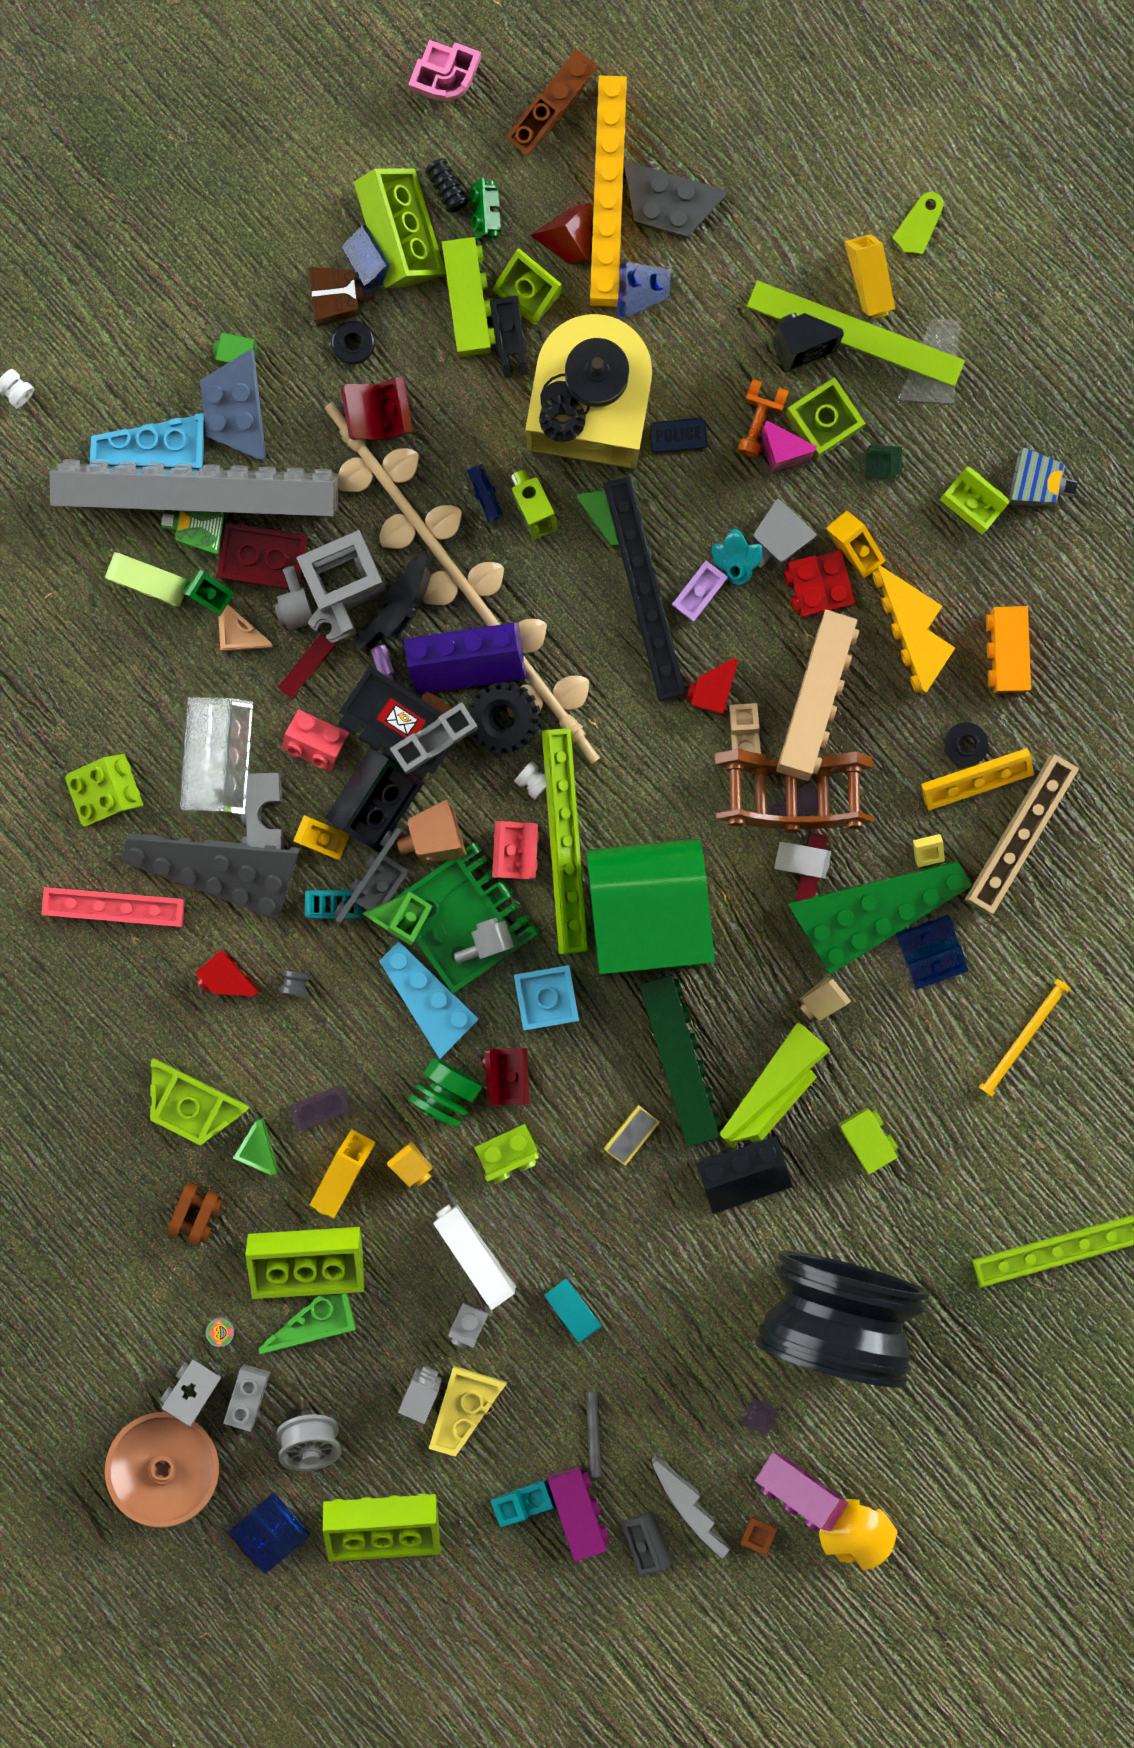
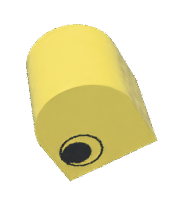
M588 314L566 321L549 335L541 348L536 366L525 429L528 451L631 469L637 468L650 393L652 364L647 347L636 331L619 319L606 315ZM590 338H604L616 343L624 351L629 363L628 384L622 396L614 403L605 407H589L581 404L586 415V421L583 431L575 439L568 442H557L547 437L542 431L539 422L541 408L549 399L559 395L573 397L565 382V364L569 353L577 344ZM560 407L559 416L550 420L559 421L562 430H565L566 420L574 417L565 415L563 407Z

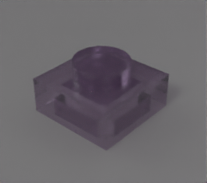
M752 1396L741 1424L768 1435L779 1409Z

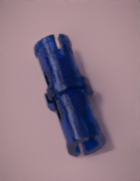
M483 464L466 470L476 492L474 494L475 499L479 500L487 522L503 517L504 514L495 496L496 489L494 486H491Z

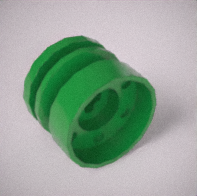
M432 1057L423 1072L432 1081V1084L428 1086L423 1083H417L415 1087L423 1092L425 1096L422 1097L412 1092L408 1099L422 1113L435 1121L459 1128L462 1121L453 1115V1112L455 1111L464 1116L468 1113L459 1104V1101L464 1099L474 1102L483 1086L456 1068Z

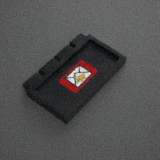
M369 666L340 709L339 713L343 716L338 726L355 736L360 727L363 728L364 731L360 735L359 740L376 751L381 748L383 743H386L387 747L382 755L401 767L390 748L411 734H415L428 727L443 713L372 666ZM451 747L410 773L421 781L428 772L433 775Z

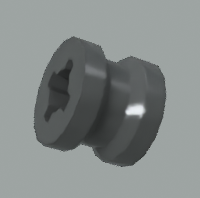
M283 970L284 982L280 986L279 992L307 996L305 986L306 982L310 979V974Z

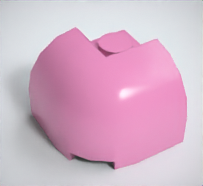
M429 40L422 60L419 58L417 60L408 84L409 90L436 101L451 102L462 97L473 81L481 60V52L455 42L453 48Z

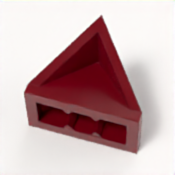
M586 203L569 208L530 236L569 264L590 260L592 204Z

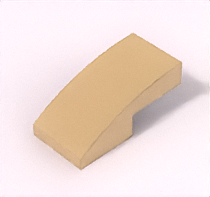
M757 703L729 705L732 750L739 748L761 754Z

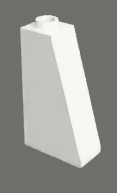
M448 1204L435 1214L438 1218L433 1224L489 1308L493 1310L514 1295L516 1286L460 1207L456 1205L451 1208Z

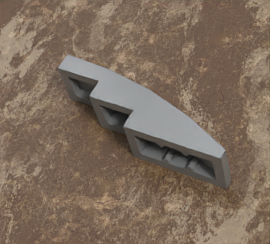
M654 1456L652 1464L656 1474L680 1515L700 1539L723 1559L729 1551V1546L710 1530L715 1524L714 1518L695 1503L700 1497L699 1491L657 1456Z

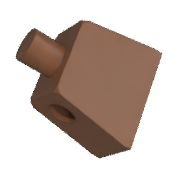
M444 800L409 818L407 823L411 835L396 839L401 855L415 851L422 863H432L467 856L454 808L448 800Z

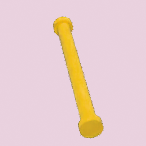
M1056 979L1054 982L1055 987L985 1084H980L979 1088L989 1096L993 1097L995 1094L994 1089L1064 992L1068 993L1071 989L1061 980Z

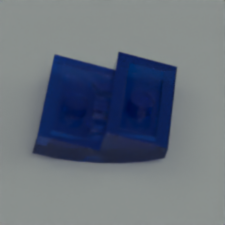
M949 915L896 933L902 955L916 990L969 971Z
M272 1492L228 1531L264 1574L283 1560L310 1535L309 1531L275 1492Z

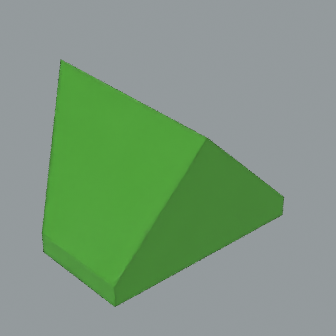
M408 892L404 896L365 911L362 914L401 940L412 945L432 905L413 893Z
M261 1118L255 1121L233 1159L266 1174L274 1175L279 1172L265 1120Z

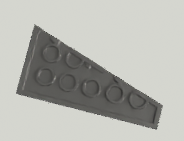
M130 833L125 842L121 861L278 920L300 848L291 847L290 850L276 849V846L265 845L264 848L250 847L248 843L205 840L202 843L191 842L190 838L167 840L162 836Z

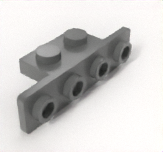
M396 828L394 833L391 831L387 832L380 843L384 848L378 856L375 854L371 856L364 867L368 872L363 879L357 877L349 889L353 893L347 903L342 900L333 913L337 917L335 924L340 926L354 903L368 911L391 900L409 870L386 856L402 830Z

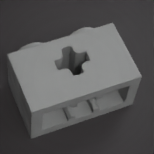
M193 1359L190 1364L184 1362L175 1376L180 1379L175 1388L173 1389L169 1386L160 1400L164 1403L161 1408L163 1411L191 1427L221 1380L220 1376ZM193 1384L195 1386L194 1392L197 1395L195 1398L190 1396L187 1400L184 1399L182 1387H189Z
M243 1364L240 1368L223 1424L249 1432L252 1430L270 1376L269 1371Z

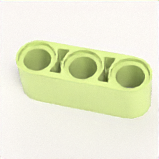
M114 552L105 575L106 580L176 607H180L184 598L182 593L189 582L185 578Z

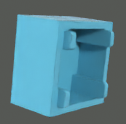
M569 965L514 974L523 1031L579 1021Z

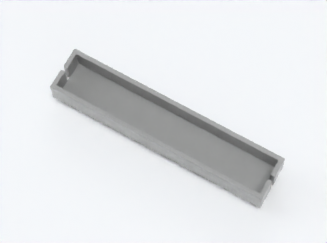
M66 459L49 472L50 506L333 516L338 508L339 474H332L331 469H315V473H304L303 468H287V472H276L275 467H259V471H248L247 466H231V470H220V465L213 464L203 465V469H192V464L186 463L175 464V468H164V463L159 462L147 463V467H136V462L122 461L119 462L118 466H109L108 461L94 460L91 461V464L86 465L80 464V460Z

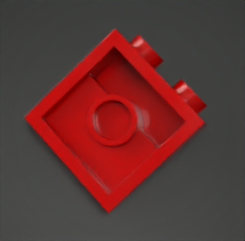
M841 550L791 561L786 565L787 569L784 570L787 586L792 585L794 596L791 597V604L794 613L799 612L800 619L824 613L825 609L833 611L855 605Z

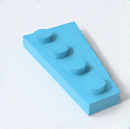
M204 413L194 414V416L170 419L167 422L146 424L138 428L123 429L91 436L90 464L94 460L108 461L109 466H118L119 462L131 461L136 462V467H147V463L159 462L164 463V468H175V464L186 463L192 464V469H203Z
M398 941L379 962L437 1056L441 1059L479 1018Z

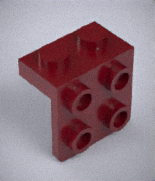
M394 377L379 384H345L341 386L350 439L391 441L413 432L404 377Z

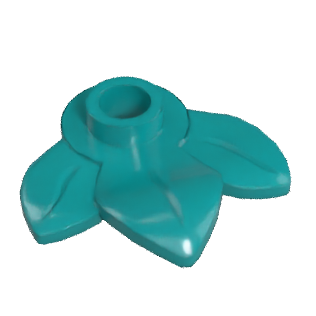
M733 529L726 536L724 545L720 543L713 544L712 556L717 567L726 571L729 581L733 584L741 585L750 580L753 569L760 565L762 546L761 544L748 546L742 533L738 529ZM736 566L740 569L739 576L736 573Z

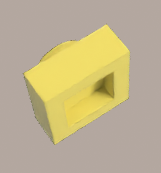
M940 834L913 840L915 862L918 868L945 861L943 840Z

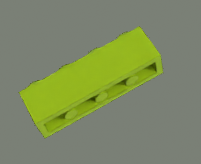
M475 237L442 241L458 358L491 353L490 345L496 343L494 328H488L486 317H492L490 300H484L483 290L488 289L486 272L480 273L479 262H484L482 245L476 246Z

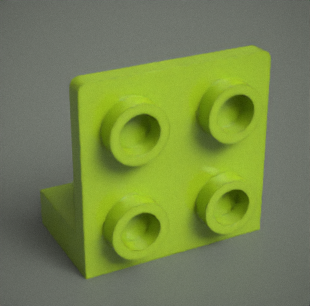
M525 1123L474 1147L486 1172L485 1178L487 1182L494 1180L495 1184L509 1178L510 1171L518 1167L520 1171H524L535 1166V1159L539 1158V1152Z

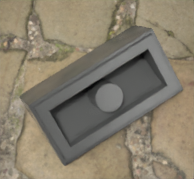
M653 1511L621 1522L640 1576L663 1571L671 1565V1559Z

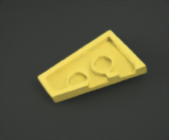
M453 1366L429 1449L456 1457L507 1382Z

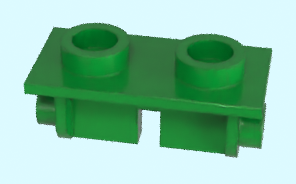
M485 178L475 182L469 194L470 202L473 204L474 214L471 219V227L475 231V240H479L486 234L488 238L495 239L499 237L501 232L500 212H490V208L499 207L498 186H495V181H485Z

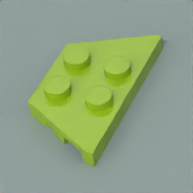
M155 1058L151 1061L152 1084L150 1096L152 1097V1103L150 1107V1120L200 1146L250 1108L249 1105Z

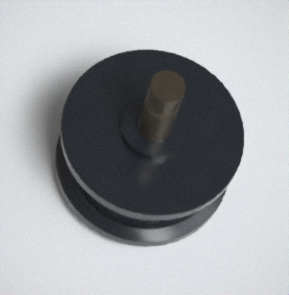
M590 338L577 344L569 353L565 364V382L570 394L578 402L589 407H605L614 403L622 396L629 379V363L624 351L616 343L604 338Z

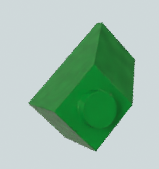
M196 570L182 594L214 614L221 616L234 592L202 570Z

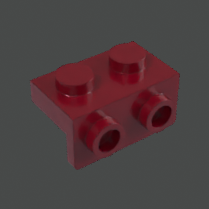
M527 1048L485 1050L483 1068L486 1072L484 1096L487 1099V1106L530 1104Z

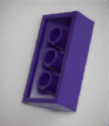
M513 622L404 639L407 667L417 694H425L427 691L431 693L527 679L519 623Z

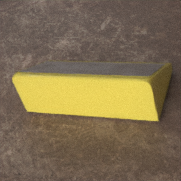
M637 1105L606 1144L604 1150L626 1166L660 1121L640 1105Z

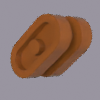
M188 1182L180 1197L166 1234L178 1238L181 1231L190 1235L187 1243L198 1247L200 1242L206 1243L212 1229L208 1227L211 1216L217 1217L222 1202L218 1200L219 1194L208 1191L205 1198L197 1195L199 1186ZM192 1205L200 1208L194 1224L186 1221Z

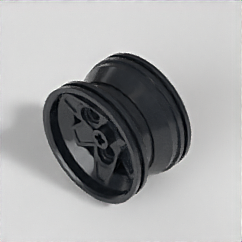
M780 1250L778 1259L782 1263H776L774 1271L787 1291L785 1298L781 1299L765 1315L764 1322L759 1326L758 1331L761 1335L756 1338V1346L780 1359L828 1375L876 1386L905 1387L907 1378L904 1375L909 1374L911 1354L902 1331L904 1322L925 1312L927 1305L922 1300H927L930 1292L904 1279L863 1266L810 1253Z

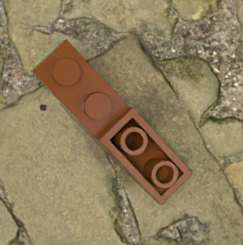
M576 48L542 94L539 93L506 136V139L528 156L583 93L582 89L599 67Z

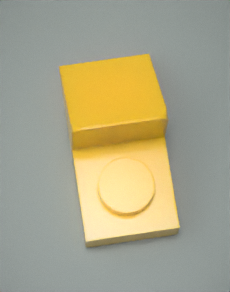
M304 815L293 841L340 860L350 834Z

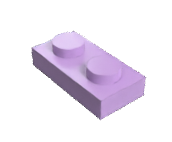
M705 561L671 606L694 623L728 577L708 561Z

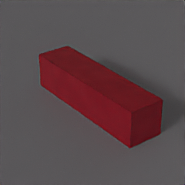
M321 633L278 688L291 699H294L333 651L336 644L330 643L326 636Z
M809 832L807 846L825 850L828 836ZM800 874L795 901L814 897L819 878Z

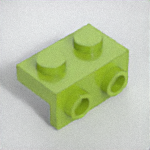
M969 466L964 469L939 499L982 535L1010 503V500L1001 491L993 487Z

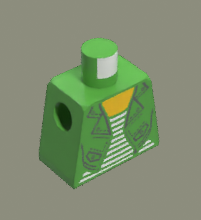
M180 510L179 514L164 512L161 527L163 529L176 530L175 541L178 544L219 557L224 523L228 520L229 512Z

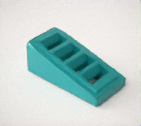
M305 890V918H337L333 915L337 909V896H342V900L347 903L348 896H352L353 893L345 890ZM314 896H319V913H314ZM326 896H331V913H326ZM354 903V913H348L344 919H363V908Z

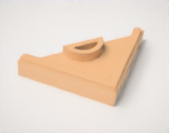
M227 604L221 616H218L221 651L273 648V644Z

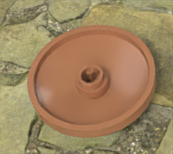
M167 1412L150 1413L126 1425L113 1440L105 1462L106 1487L116 1507L132 1521L153 1528L176 1526L196 1516L212 1497L219 1476L217 1451L208 1433L195 1421L189 1427Z

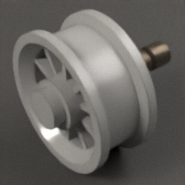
M307 1400L299 1402L300 1416L284 1422L276 1432L277 1441L282 1445L279 1452V1461L282 1466L290 1470L312 1471L333 1464L341 1456V1446L336 1441V1436L339 1432L337 1422L325 1415L311 1414L310 1402Z

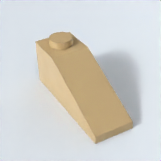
M830 978L822 979L799 999L803 1003L800 1006L803 1013L809 1020L814 1017L817 1021H821L851 1002L838 984Z

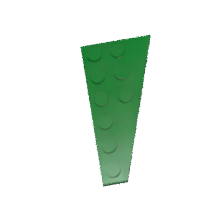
M954 861L909 874L897 875L885 880H877L824 895H816L800 901L787 902L786 904L826 970L831 975L967 890L972 884L959 862Z

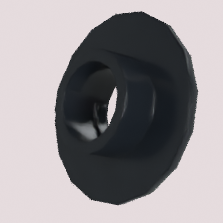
M347 321L335 329L331 337V348L334 355L340 361L346 364L357 365L365 362L372 355L375 348V338L366 324L359 321ZM348 337H359L362 340L361 346L357 350L347 349L345 341Z
M969 722L958 723L952 727L947 733L944 743L945 751L950 760L962 766H972L982 761L989 747L988 737L984 730L978 725ZM964 736H969L974 740L975 746L970 752H963L959 747V741Z

